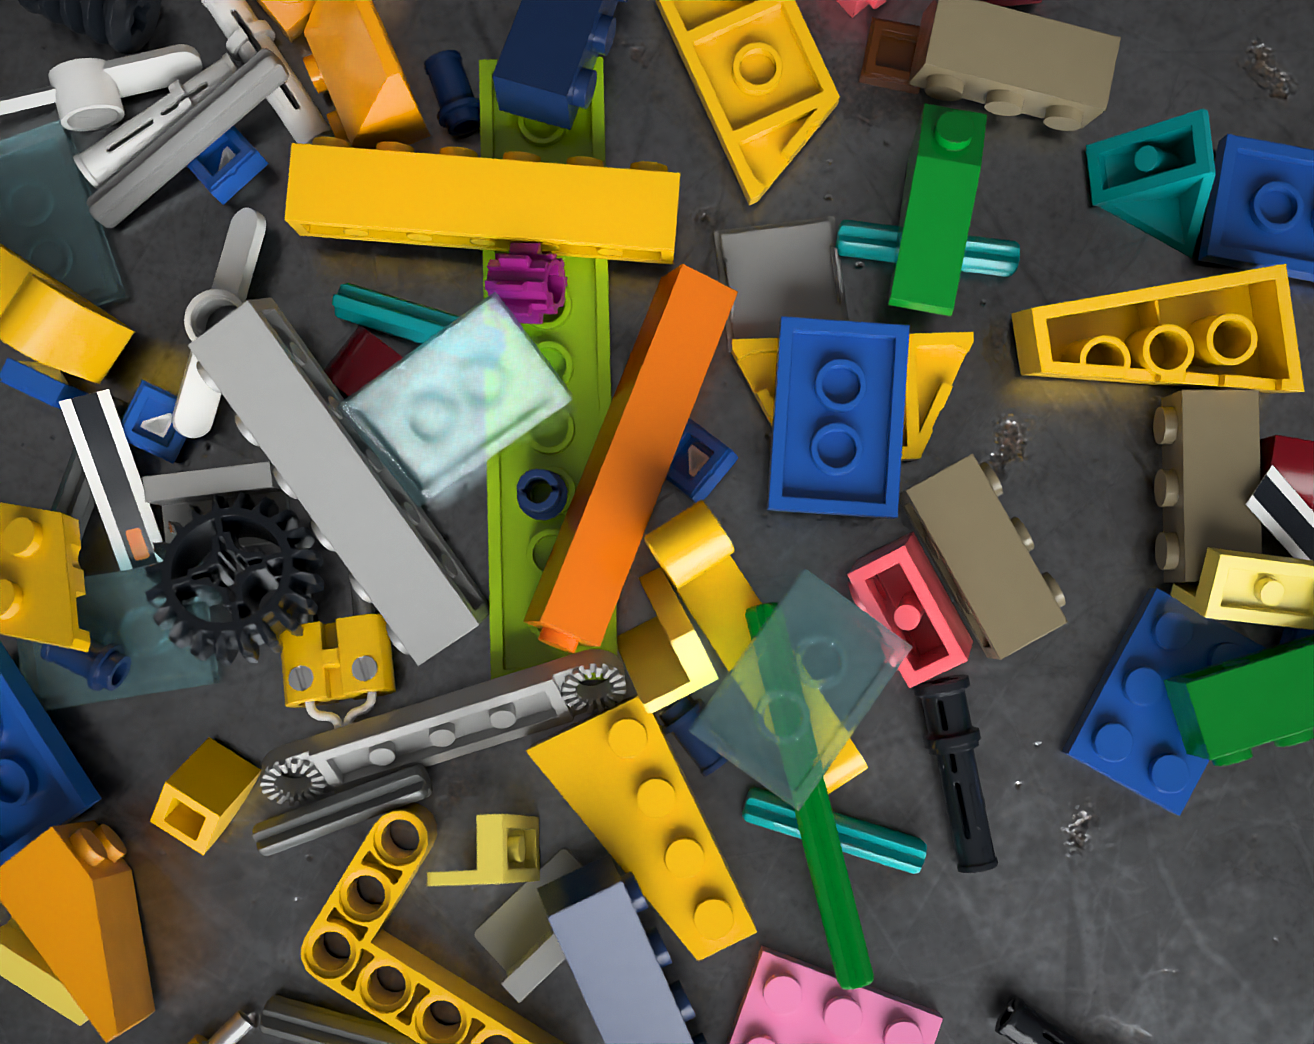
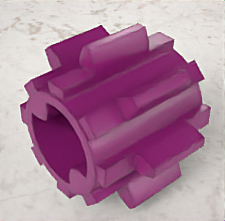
M511 242L510 253H495L496 259L489 260L487 280H485V290H487L489 296L488 303L491 308H497V312H500L502 316H512L513 323L542 324L543 314H557L558 307H563L566 300L564 297L566 286H568L564 271L565 264L562 258H556V254H552L551 251H542L540 243Z

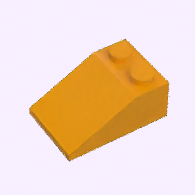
M316 0L303 31L313 54L304 57L303 61L317 92L320 94L328 90L336 110L327 113L326 116L335 137L348 141L353 148L376 149L377 143L386 141L411 145L430 137L429 130L373 1Z
M95 820L52 826L0 866V901L104 1041L108 1043L155 1012L132 869L122 858L127 852L124 843L106 824L98 826Z

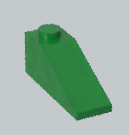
M924 103L909 151L888 305L951 316L954 310L981 170L987 114Z

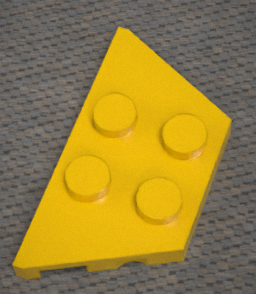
M655 0L750 206L760 200L835 109L840 99L838 91L795 0Z
M973 332L909 334L901 461H917L921 458L933 432L932 428L939 412L944 408L951 393L952 384L964 357L970 351L974 342ZM778 338L732 339L731 353L772 427Z
M0 502L1 635L88 652L91 643L90 632L79 628L76 603L77 597L86 595L84 571L78 562V555L81 549L78 519L61 512Z

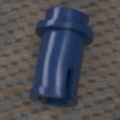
M445 50L430 56L424 62V69L429 76L440 107L436 116L440 126L447 128L448 133L452 136H462L480 128V99L474 97L462 64L463 59L460 52Z
M533 469L523 474L517 483L519 507L527 516L535 520L546 521L555 518L563 511L567 503L568 491L565 482L559 475L550 470ZM548 484L552 487L553 492H550L547 500L541 503L532 502L531 493L537 485Z
M90 637L91 643L88 652L42 644L41 657L43 660L53 662L87 679L88 687L94 691H100L104 688L114 691L123 683L131 667V657L124 654L123 646L113 642L105 645Z
M689 694L669 704L658 716L665 724L662 727L663 733L665 735L673 734L698 766L700 773L705 777L725 764L736 751L732 746H729L701 710L704 706L702 699L694 701Z

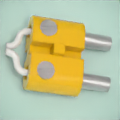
M351 583L353 616L335 619L336 622L323 624L320 621L313 622V615L299 613L296 620L304 628L303 636H294L287 629L279 635L280 640L283 642L281 661L285 706L289 708L306 707L308 714L318 721H329L334 725V729L352 724L357 716L368 713L374 707L376 697L396 692L391 640L386 631L387 622L381 614H375L374 604L364 601L356 593ZM367 698L363 705L352 708L346 714L344 722H342L337 714L319 711L316 706L339 703V700L343 699L360 700Z

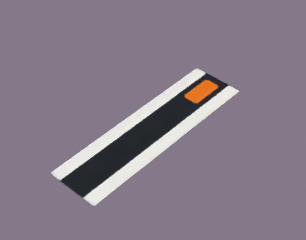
M109 389L59 401L121 572L162 562L163 559L153 550V542H163L150 503L145 502L144 487Z
M1272 465L1246 505L1293 558L1314 561V512Z

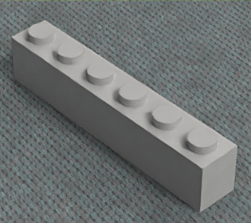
M272 297L247 300L187 345L198 360L196 367L201 378L212 390L222 393L236 412L235 422L242 435L253 445L262 448L275 466L273 474L278 485L287 495L298 499L312 518L311 527L315 536L324 547L331 551H336L350 571L349 580L352 587L364 601L373 603L387 622V634L399 651L404 654H410L419 666L483 622L489 615V602Z

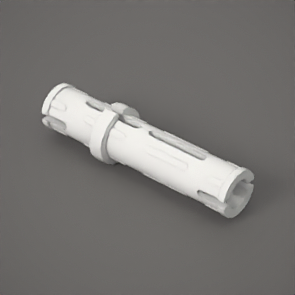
M201 0L227 37L226 49L235 61H242L245 64L257 53L248 39L249 36L258 52L261 49L268 48L283 62L289 77L282 84V87L297 109L292 106L280 86L266 99L295 141L299 144H312L313 138L334 137L331 126L327 124L304 89L301 81L296 77L274 44L275 33L266 20H259L246 0Z
M225 53L221 59L184 84L180 80H176L168 86L169 94L132 119L124 122L120 127L83 152L75 154L73 159L85 178L95 188L99 189L238 70V65L228 53Z

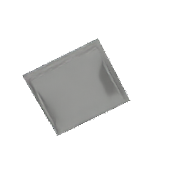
M835 216L713 231L719 282L738 292L725 324L729 352H731L732 339L778 338L781 316L849 321L841 260L835 247L837 234Z

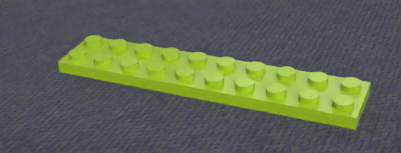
M603 56L597 58L593 68L597 72V81L592 101L587 109L579 107L571 130L500 111L492 77L499 59L479 60L481 158L503 159V154L506 152L520 151L535 154L541 158V162L566 164L567 159L570 157H592L605 163L604 167H606ZM483 250L484 323L501 328L505 332L506 342L505 351L501 354L499 361L492 365L485 363L491 680L573 654L539 641L538 637L541 629L523 621L612 401L608 259L556 256V258H562L565 264L564 271L568 283L564 296L566 299L563 307H558L557 314H543L542 324L513 323L512 316H502L500 312H497V308L490 307L488 292L485 290L489 260L496 259L495 253L510 252ZM533 469L550 470L559 475L565 482L568 491L567 503L563 511L555 518L546 521L535 520L527 516L519 507L517 483L520 477L527 471ZM548 484L537 485L531 493L532 502L541 503L547 500L550 492H553L552 487ZM617 604L600 647L578 645L575 653L590 649L609 651L618 657ZM595 672L591 673L592 678L584 675L585 680H607L603 678L602 673L600 677H596Z

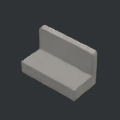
M271 461L143 477L145 502L162 506L165 542L171 543L175 537L168 529V521L179 522L183 527L193 519L189 516V504L198 506L204 513L212 511L214 494L223 496L230 507L233 506L241 491L244 494L250 495L255 502V506L266 496L275 501L279 507V512L290 509L289 495L278 485L273 474L275 466ZM239 538V543L242 547L272 543L260 538Z
M566 847L561 848L540 868V881L525 882L476 929L474 934L478 942L506 971L501 984L518 1003L566 959L546 916L537 888L584 866Z

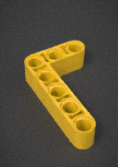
M0 243V339L44 365L101 384L135 331Z
M699 500L644 536L645 544L778 747L745 617L748 608L762 603L730 556L735 550L726 533L704 501ZM792 650L827 792L830 794L868 769V766Z
M417 803L405 805L381 816L373 825L304 938L301 946V960L306 971L318 981L419 1044H484V1040L492 1035L505 1036L513 1044H566L383 930L387 920L432 849L437 837V823L433 814L425 806ZM403 819L411 822L416 827L419 833V844L416 849L404 850L393 843L390 836V827L394 820ZM369 875L377 878L382 883L385 890L383 903L370 904L360 897L357 891V881L360 876ZM335 931L342 934L349 942L350 957L338 959L331 956L324 946L325 932ZM381 966L397 968L404 976L406 989L400 992L385 990L377 979V968ZM440 1000L453 1003L459 1010L461 1021L455 1025L447 1026L438 1023L432 1016L430 1004Z

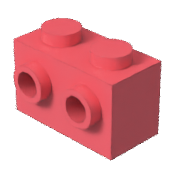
M914 532L859 558L847 574L850 579L848 582L850 594L860 612L865 616L869 614L880 634L878 641L886 661L894 671H900L909 688L968 661L973 640Z

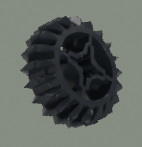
M240 491L233 506L230 507L223 496L214 494L212 511L204 513L198 506L189 504V516L193 520L184 527L179 522L168 521V529L175 536L171 543L153 542V550L163 559V562L145 567L146 576L153 583L157 584L144 592L147 602L154 608H159L153 615L156 625L164 631L171 630L169 640L179 649H185L190 646V653L201 661H206L215 653L217 661L222 665L231 666L240 650L242 656L249 663H257L260 656L259 646L265 643L274 653H282L283 642L278 636L286 629L294 636H303L304 628L296 620V617L299 613L305 615L317 614L318 606L307 594L324 590V580L319 574L314 573L324 563L320 552L317 549H311L315 542V537L308 527L298 528L300 520L292 510L285 509L279 512V507L275 501L266 496L255 506V502L250 495ZM252 537L264 539L280 547L281 552L266 555L263 550L246 552L239 543V538ZM209 552H211L209 558L203 564L199 565L200 562L204 559V557ZM236 563H237V564L242 568L243 571L239 572V573L236 575V583H237V584L234 585V590H235V594H234V593L232 592V590H231L228 586H230V585H232V584L235 583V573L238 572V571H237V566H236ZM277 589L271 599L259 609L262 598L268 592ZM204 601L209 606L223 604L231 613L233 621L221 623L201 619L195 615L192 604Z

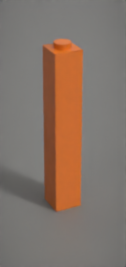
M681 264L660 279L523 621L541 629L538 637L539 641L574 654L578 645L596 647L601 645L738 293L736 290L685 264Z

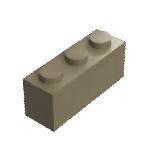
M933 0L922 14L908 84L925 88V93L928 96L938 100L957 101L964 98L984 103L987 111L997 115L1016 116L1023 113L1043 118V123L1052 129L1074 131L1085 127L1106 111L1121 37L980 0Z
M1180 390L1161 398V406L1156 409L1153 421L1155 441L1157 444H1162V469L1157 471L1154 482L1156 503L1159 507H1163V532L1158 534L1155 543L1156 563L1160 570H1164V583H1199L1208 547L1262 554L1261 521L1246 505L1261 482L1259 390Z
M972 453L899 493V502L986 657L1001 660L1068 623L1060 607L1066 604V601L1055 579L1048 572L1041 574L1029 554L1034 549V543L1024 524L1017 517L1010 519L999 501L998 496L1003 494V489L997 475L988 463L982 462L979 464Z

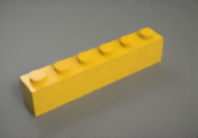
M316 137L313 138L312 144L292 143L284 220L300 236L510 252L511 242L540 243L542 251H551L556 256L674 265L680 173L668 172L666 165L650 161L634 162L630 164V169L604 167L605 163L603 161L585 156L570 157L567 159L566 164L541 162L539 156L520 151L506 152L503 154V159L481 158L478 157L477 152L471 149L455 146L443 147L440 149L439 154L416 153L412 146L399 142H379L376 144V149L351 148V143L343 139Z

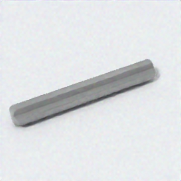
M268 48L257 52L93 193L86 201L89 213L106 228H113L288 80L289 73L283 62Z

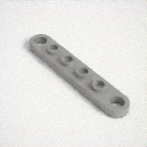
M600 649L584 650L279 746L268 752L263 758L260 778L263 794L268 793L267 798L271 801L277 798V803L281 805L284 801H289V806H295V801H299L301 805L307 804V799L314 801L317 799V796L331 791L338 794L416 764H421L424 767L431 766L574 721V716L585 712L592 713L595 709H598V712H604L605 706H608L610 709L615 707V701L620 702L623 699V694L626 693L623 663L619 657L609 651ZM594 672L596 677H600L602 673L603 678L607 679L605 682L595 686L579 684V680H585L584 675L592 678L591 673ZM288 768H291L292 772L296 773V769L300 768L299 773L303 774L306 771V776L287 778L281 775V771L288 773Z

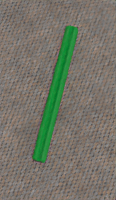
M777 602L752 606L746 610L745 617L836 979L844 990L857 989L871 984L874 974L781 606Z

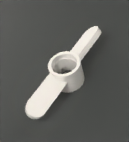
M177 44L108 61L98 58L69 60L49 71L50 86L0 97V115L55 102L61 125L64 128L72 131H94L107 128L118 123L125 116L121 98L166 88L176 80H180L182 83L187 82L202 72L201 57L192 46Z
M251 208L239 210L232 218L212 288L195 296L186 309L184 325L186 333L192 342L206 332L207 320L216 309L227 305H234L238 308L246 301L266 231L265 217ZM190 351L173 410L172 424L175 430L182 436L199 438L206 435L213 425L221 393L212 390L201 378L196 367L198 360L192 351Z

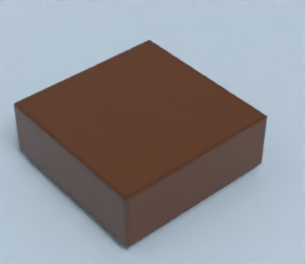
M872 17L859 83L918 94L921 87L909 85L908 81L920 26Z

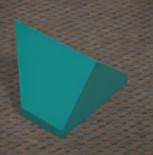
M1199 109L1086 145L1092 204L1192 258L1216 175L1208 110Z

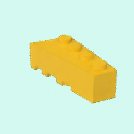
M1286 264L1045 305L1011 314L1021 375L1217 390H1259V393L1271 394L1305 392Z
M637 693L616 703L615 707L611 709L609 707L605 708L604 712H597L531 744L526 750L527 754L625 873L632 871L642 894L697 961L757 933L752 914L673 749L662 731L661 724L655 712H646Z

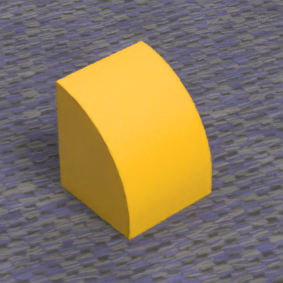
M208 737L165 782L150 822L204 855L220 837L246 800L261 773V769Z

